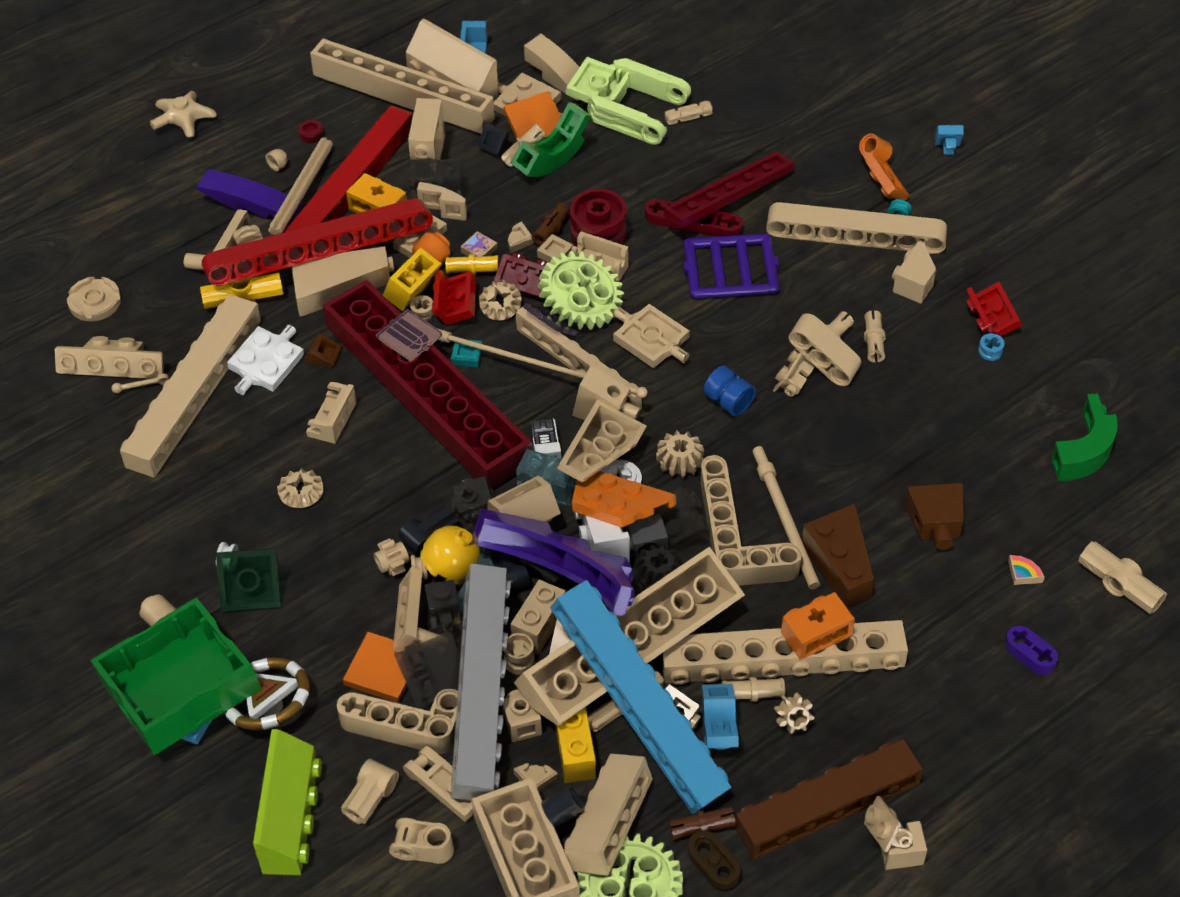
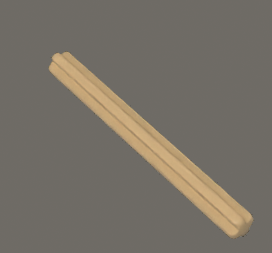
M326 138L320 139L268 229L271 235L284 232L331 151L333 145L331 140Z

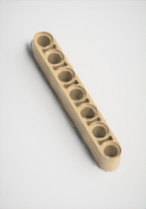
M781 202L770 206L766 226L767 232L770 235L780 238L902 251L913 250L918 241L924 242L930 254L944 251L947 237V225L940 219Z

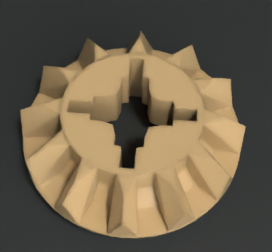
M505 280L499 283L493 281L490 286L484 287L483 293L479 296L480 308L484 315L490 319H509L520 309L522 302L520 291L515 287L514 283L509 284ZM497 293H499V295L501 294L502 297H505L503 303L504 307H502L501 304H499V302L496 301Z
M302 468L299 472L295 473L289 471L288 476L281 477L280 485L277 486L281 501L293 508H304L316 503L322 496L324 489L320 476H317L313 470L306 472ZM303 482L304 486L300 494H298L296 487H298V483Z

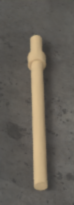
M755 447L752 452L758 464L757 472L760 479L766 483L790 543L797 545L801 549L800 568L809 589H816L820 586V582L775 478L777 475L775 468L768 461L763 447Z

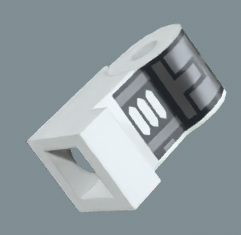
M555 420L532 421L536 471L557 469L561 462V448L558 442ZM555 456V459L551 462H543L540 460V457Z

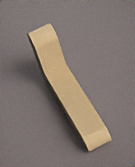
M707 456L701 464V490L711 549L738 586L785 582L796 579L800 574L802 558L801 549L793 543H778L741 547L727 463L720 456Z

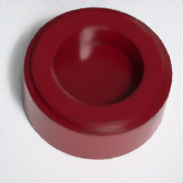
M307 120L298 127L299 138L305 143H316L324 136L323 126L319 121Z

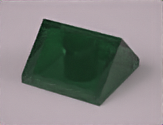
M276 548L216 552L221 612L281 607V569Z

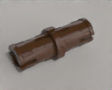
M559 202L550 214L544 216L540 227L532 234V239L537 245L541 246L552 234L559 232L562 222L570 215L569 206Z
M731 806L705 813L703 810L696 811V815L674 820L670 819L669 826L672 831V838L677 840L678 838L691 836L698 831H713L730 826L734 827L736 822L734 815H732L733 809Z

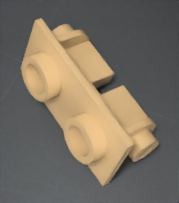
M796 348L787 358V361L790 362L789 366L786 367L784 365L776 375L775 379L778 380V383L773 389L775 392L779 387H782L785 394L791 397L800 392V389L807 380L804 376L808 377L815 367Z
M877 795L873 805L869 806L866 811L864 824L885 852H888L891 845L899 848L909 847L913 839L912 834L909 830L902 828L894 810L889 808L882 798Z

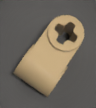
M410 818L397 820L395 826L398 830L395 842L390 845L389 849L392 856L401 860H417L436 864H443L452 858L454 846L451 833L446 825L417 821ZM444 841V843L439 846L432 845L434 842Z

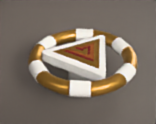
M264 658L253 661L250 664L262 689L247 698L250 718L244 717L234 707L224 712L234 725L244 729L266 730L279 726L291 719L304 706L309 695L308 676L301 666L288 659ZM270 669L286 670L294 678L258 673ZM298 687L291 704L282 710V699Z

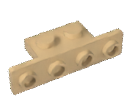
M96 336L90 339L83 347L57 346L55 348L57 373L147 379L158 378L160 374H164L163 353L144 351V342L135 341L133 338L108 340V337Z

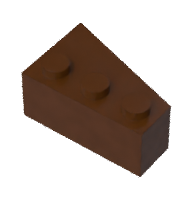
M855 504L804 524L802 542L806 552L833 593L837 594L848 609L870 600L874 577Z

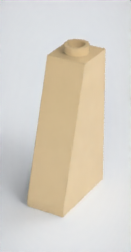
M385 247L344 252L292 266L299 316H305L323 309V304L366 279L376 289L387 285L390 278L389 273L394 272L392 256L387 257Z

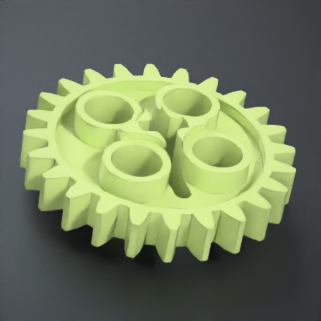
M570 251L568 256L560 253L558 259L552 257L550 263H546L539 277L541 281L538 288L542 290L539 297L547 298L543 305L544 307L552 306L551 315L560 314L558 321L561 322L566 318L568 319V326L571 327L576 322L579 329H582L584 324L590 330H592L595 324L601 328L604 322L610 323L614 317L615 310L621 307L623 303L621 298L624 292L620 291L622 283L615 282L618 274H610L611 266H601L603 260L600 259L595 262L593 254L589 258H585L583 251L580 252L578 257L575 256L573 251Z
M637 834L633 841H629L628 836H626L612 866L622 867L611 868L608 876L577 872L580 897H627L626 887L629 886L631 861L635 859L636 862L633 868L634 878H632L630 884V897H679V895L683 894V875L680 871L679 860H674L672 850L664 851V843L661 842L654 847L653 837H649L644 843L641 842L640 834ZM649 869L654 870L651 872H645V870ZM610 893L616 894V895H614V896H606L607 894H610Z

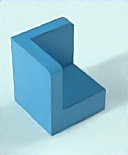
M462 21L460 39L485 54L487 49L486 21Z

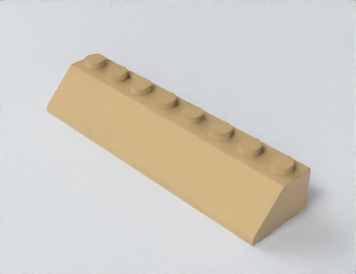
M709 546L634 597L632 605L630 607L627 606L625 616L616 615L626 637L631 638L636 644L638 654L644 663H649L741 599L745 594ZM572 640L523 672L514 682L531 708L557 726L607 692Z

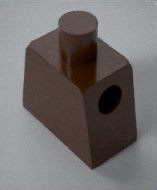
M962 483L910 486L907 488L905 507L918 537L921 540L934 539L937 549L946 550L953 546L952 538H957L961 535L963 525Z

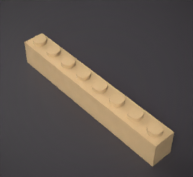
M322 39L310 53L314 76L412 110L415 109L417 98L442 99L444 121L482 134L485 123L491 124L495 119L492 96L326 39Z
M229 294L225 301L219 304L216 314L210 322L205 324L202 334L197 341L192 343L186 357L178 363L172 377L166 380L163 390L158 397L152 400L147 413L136 423L135 430L130 437L122 443L120 453L125 468L155 478L227 372V362L261 322L257 303Z

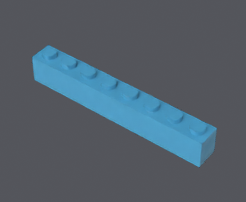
M586 580L559 596L550 607L551 611L692 815L728 791L731 786L728 783L725 771L717 767L711 759L708 747L695 736L690 721L686 716L679 713L674 706L671 694L666 689H663L656 680L653 668L648 663H644L638 654L634 641L626 637L621 630L618 618L605 607L600 592L595 587H591Z

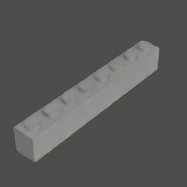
M471 563L466 576L450 798L472 800L475 797L498 790L500 773L495 772V762H499L501 756V743H496L497 734H500L502 730L503 715H498V707L502 706L505 693L504 687H500V678H504L506 660H502L501 655L502 651L506 650L508 634L503 633V624L507 625L509 617V607L504 606L505 598L508 599L511 581L506 580L507 568Z

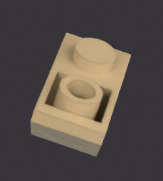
M918 241L913 250L909 249L904 257L903 264L901 266L897 265L892 274V280H894L893 292L922 304L933 288L936 272L924 242Z

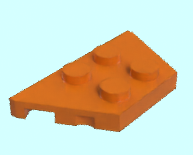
M598 471L583 483L577 480L572 499L573 512L619 527L627 526L638 519L654 515V508L665 504L668 508L676 505L675 494L602 471Z

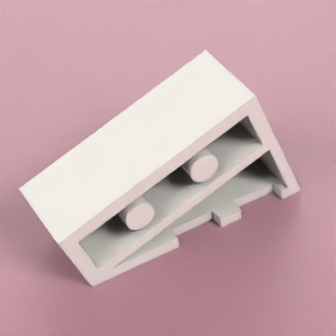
M574 512L575 519H581L582 526H579L580 538L586 539L592 550L623 556L629 562L630 537L628 532H623L622 527Z

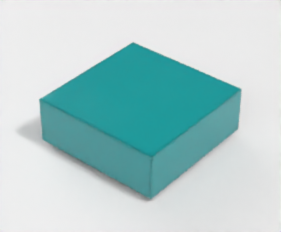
M469 340V341H473V342L482 344V341ZM455 342L451 363L455 366L479 367L482 350Z

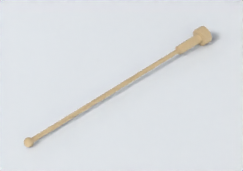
M415 317L417 320L426 325L425 319ZM428 326L441 335L437 340L443 342H457L579 378H584L586 373L452 336L451 332ZM628 386L629 392L636 393L640 398L646 397L647 389L645 387L635 388Z

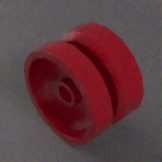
M600 188L581 192L573 199L570 205L571 240L576 247L580 232L623 245L627 237L626 203L620 195L614 191Z

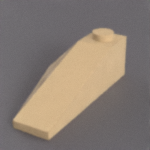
M596 400L557 469L583 483L635 447L646 425Z

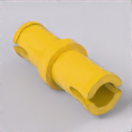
M469 254V257H446L447 274L472 271L476 275V272H497L500 265L498 255L476 257L475 254Z

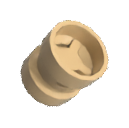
M515 633L510 635L507 639L506 650L504 651L506 668L513 674L521 675L534 666V644L532 639L526 634Z

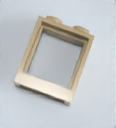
M416 99L408 138L412 177L437 178L445 139L442 99Z

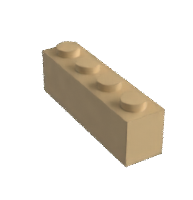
M610 754L605 766L601 768L595 787L589 792L584 810L578 815L576 826L571 836L565 842L564 852L573 871L609 875L653 779L645 757Z

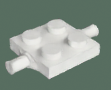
M287 325L280 335L273 334L258 326L227 362L228 369L243 378L234 388L238 394L244 395L253 384L263 386L274 392L304 356L303 348L289 342L296 333V329L293 326Z

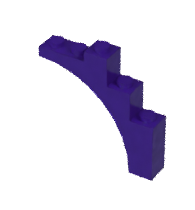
M480 508L473 533L477 546L526 559L558 572L579 584L587 580L591 587H595L600 592L602 601L612 613L625 616L627 606L630 607L634 600V589L631 585L633 569L626 557L594 551L586 539L553 533L548 522Z

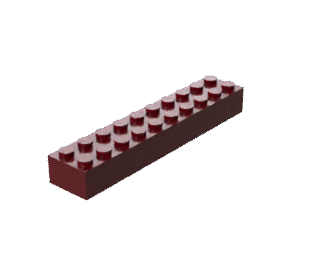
M367 279L323 304L326 327L487 491L533 463L532 442L433 344L410 361L378 339L386 332L410 350L418 351L421 346L413 345L410 348L412 346L410 342L390 329L392 327V329L412 343L418 341L417 338L395 325L397 323L416 337L422 338L420 340L423 342V345L429 342L421 332L401 320L404 316Z

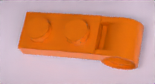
M875 134L865 135L860 142L859 149L866 159L865 162L871 169L870 175L882 185L881 191L887 198L906 200L910 195L886 162L892 155V145Z

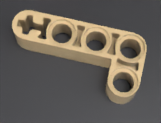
M454 689L440 691L435 697L430 711L358 693H346L337 701L340 724L344 730L351 733L419 750L428 746L437 754H445L454 746L458 691ZM454 707L452 710H445V708ZM380 718H386L384 721H376ZM407 726H415L414 728L406 729ZM437 733H445L442 736H435Z

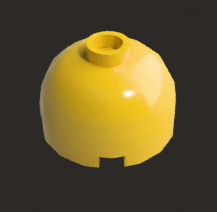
M448 525L435 530L423 545L420 557L430 574L435 577L440 574L442 577L447 578L446 583L461 585L466 582V576L471 563L480 564L481 548L476 545L473 535L466 529Z

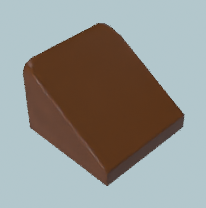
M318 333L311 342L303 361L333 368L342 345Z

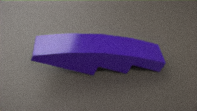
M210 169L206 171L196 187V190L236 211L238 209H247L267 220L269 215L276 216L287 197L286 194L258 182ZM300 202L288 225L293 222L302 210L303 202Z

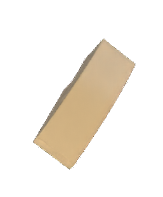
M540 34L524 45L525 61L542 71V79L566 94V87L580 67L555 43Z

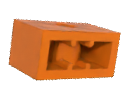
M834 592L827 596H819L810 604L800 609L794 608L787 612L782 619L781 634L799 660H802L852 636L855 619Z

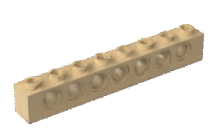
M902 620L854 623L852 636L802 660H799L781 634V628L690 634L661 654L664 684L673 683L681 685L694 681L710 683L723 679L745 680L749 677L775 678L781 675L805 676L810 673L835 674L839 671L854 670L856 672H864L869 669L882 668L894 670L899 667H905L908 648ZM720 657H725V658H728V659L722 660V659H719V658H720ZM690 659H695V660H697V661H696V662H691V661H688V660H690Z

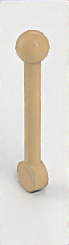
M160 374L158 378L122 385L115 383L112 385V391L120 393L125 389L156 383L164 385L169 376L167 374Z

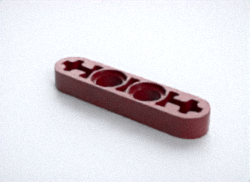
M654 199L645 205V219L653 225L714 237L742 234L743 220L735 214L714 211L680 228L664 216V207L674 202ZM702 219H709L712 223L705 225L700 223Z

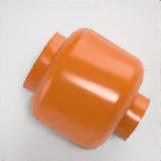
M438 232L425 233L412 247V254L421 247L438 260L441 265L446 261V257L450 256V243Z

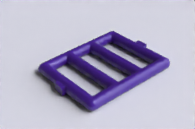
M769 234L700 237L684 240L686 262H684V274L688 275L692 298L765 295L779 292L777 276L779 262L778 257H774L772 240ZM762 244L768 284H752L746 245ZM736 246L742 285L726 286L721 247ZM710 247L716 287L700 288L695 248Z

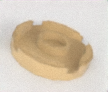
M88 277L78 281L68 292L67 305L72 315L79 320L88 322L100 321L110 317L117 311L121 303V294L116 283L105 277H101L102 279Z

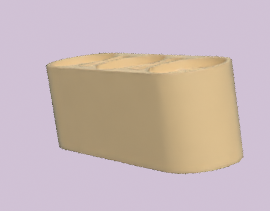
M803 314L789 334L790 343L833 383L839 386L850 384L861 365V359L820 319L812 314Z

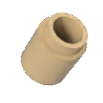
M157 594L147 597L142 602L140 617L152 626L159 619L176 610V608L162 595Z

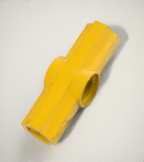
M279 272L251 277L225 285L217 286L212 284L200 287L204 309L218 307L229 294L255 302L256 299L283 295Z

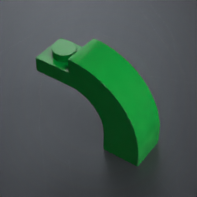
M569 102L554 130L539 142L529 143L522 141L511 164L530 177H543L553 173L565 165L583 144L585 138L581 135L591 115L575 103Z
M1098 393L1087 394L1082 411L1089 434L1077 440L1055 442L1051 460L1057 481L1080 479L1096 472L1105 464L1111 453L1117 433L1116 414L1107 415L1106 406L1101 404Z

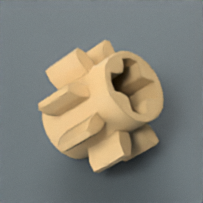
M389 538L377 544L380 551L373 553L381 573L388 571L390 575L395 576L406 571L403 564L409 562V556L401 541L395 544L394 540Z
M795 693L794 697L788 698L783 695V701L779 706L774 707L775 711L781 715L776 719V722L780 727L786 725L787 730L791 734L794 733L795 729L806 731V725L809 720H814L815 718L807 711L813 705L808 699L802 701V697L798 693Z

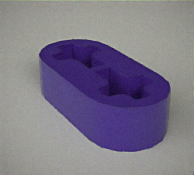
M1014 626L1007 632L1005 647L1010 654L1037 674L1047 675L1054 671L1058 661V653L1050 644L1025 626ZM1021 638L1025 640V642H1019L1018 644L1014 642V640H1020ZM1038 657L1041 658V659L1044 658V657H1047L1049 660H1048V661H1047V660H1044V661L1040 662V661L1038 660Z

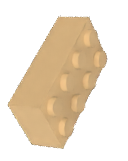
M532 777L472 799L474 819L506 897H580L579 884L555 829L542 809V799Z

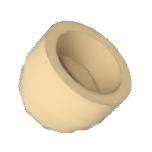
M275 149L266 154V161L271 169L279 171L287 164V154L281 149Z

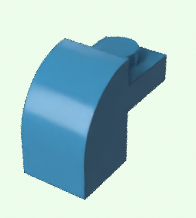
M733 684L702 685L705 744L708 748H715L717 750L739 747Z

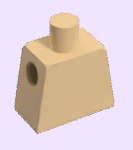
M590 366L579 385L572 416L585 420L596 400L635 420L638 417L640 408L627 402L630 391L628 386L601 370Z

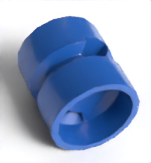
M725 365L718 367L711 373L703 389L706 396L720 403L721 407L732 416L742 414L750 406L756 395V389L745 379L739 378L733 370Z

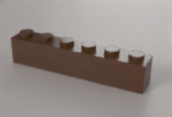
M904 739L896 743L888 742L882 745L876 752L867 756L865 754L859 755L849 764L840 768L832 767L820 777L813 780L805 779L791 790L784 793L782 791L776 792L764 802L757 805L749 804L743 807L736 814L735 829L752 859L755 860L869 808V806L873 805L877 795L884 801L919 785L923 768Z

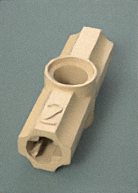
M1091 542L1079 557L1078 562L1103 579L1102 582L1105 588L1111 594L1118 597L1125 595L1149 614L1154 613L1167 596L1165 591L1142 575L1141 568L1137 563L1128 558L1120 560L1097 542Z

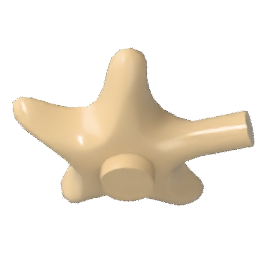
M190 91L184 97L159 99L156 102V107L162 109L165 113L151 120L150 125L156 130L167 123L176 124L183 129L187 137H193L196 119L212 118L217 114L211 108L196 103L197 95L194 91Z

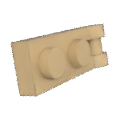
M425 746L419 751V756L414 761L409 760L403 766L404 772L466 822L473 815L472 800L450 798L452 766L430 747ZM427 765L432 766L427 772L424 770Z

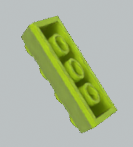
M272 729L253 845L263 874L301 875L303 863H308L309 844H306L307 834H312L313 815H310L311 805L315 806L317 803L318 792L317 786H314L315 777H320L322 763L321 758L316 757L314 746L279 729Z

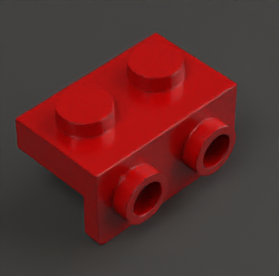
M441 270L436 271L435 282L433 283L434 302L432 303L434 315L439 317L446 326L474 317L476 276L472 271L451 278H447Z
M1000 282L976 294L972 287L966 289L971 297L966 301L973 314L979 313L980 318L976 319L983 334L989 332V334H997L1001 337L1023 326Z

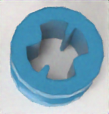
M997 334L984 335L980 340L978 349L980 356L989 361L999 359L1003 354L1004 340Z

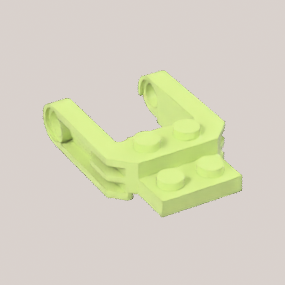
M586 57L566 87V95L587 102V110L593 122L647 143L659 144L667 132V127H664L658 120L648 117V114L619 103L626 94L627 88L630 87L672 104L682 105L691 94L690 85L683 79L627 58L615 60L612 65H608ZM673 88L679 89L683 95L675 93ZM648 127L655 129L658 134L652 133Z

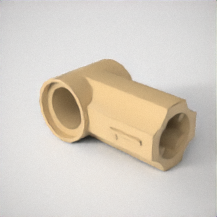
M368 759L360 769L356 786L341 807L342 813L357 824H366L381 799L388 797L393 792L398 782L399 773L377 761Z

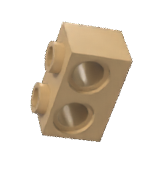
M538 580L511 623V635L515 633L528 635L533 641L534 654L536 655L540 654L556 626L557 618L550 607L559 596L566 593L565 590L542 580Z

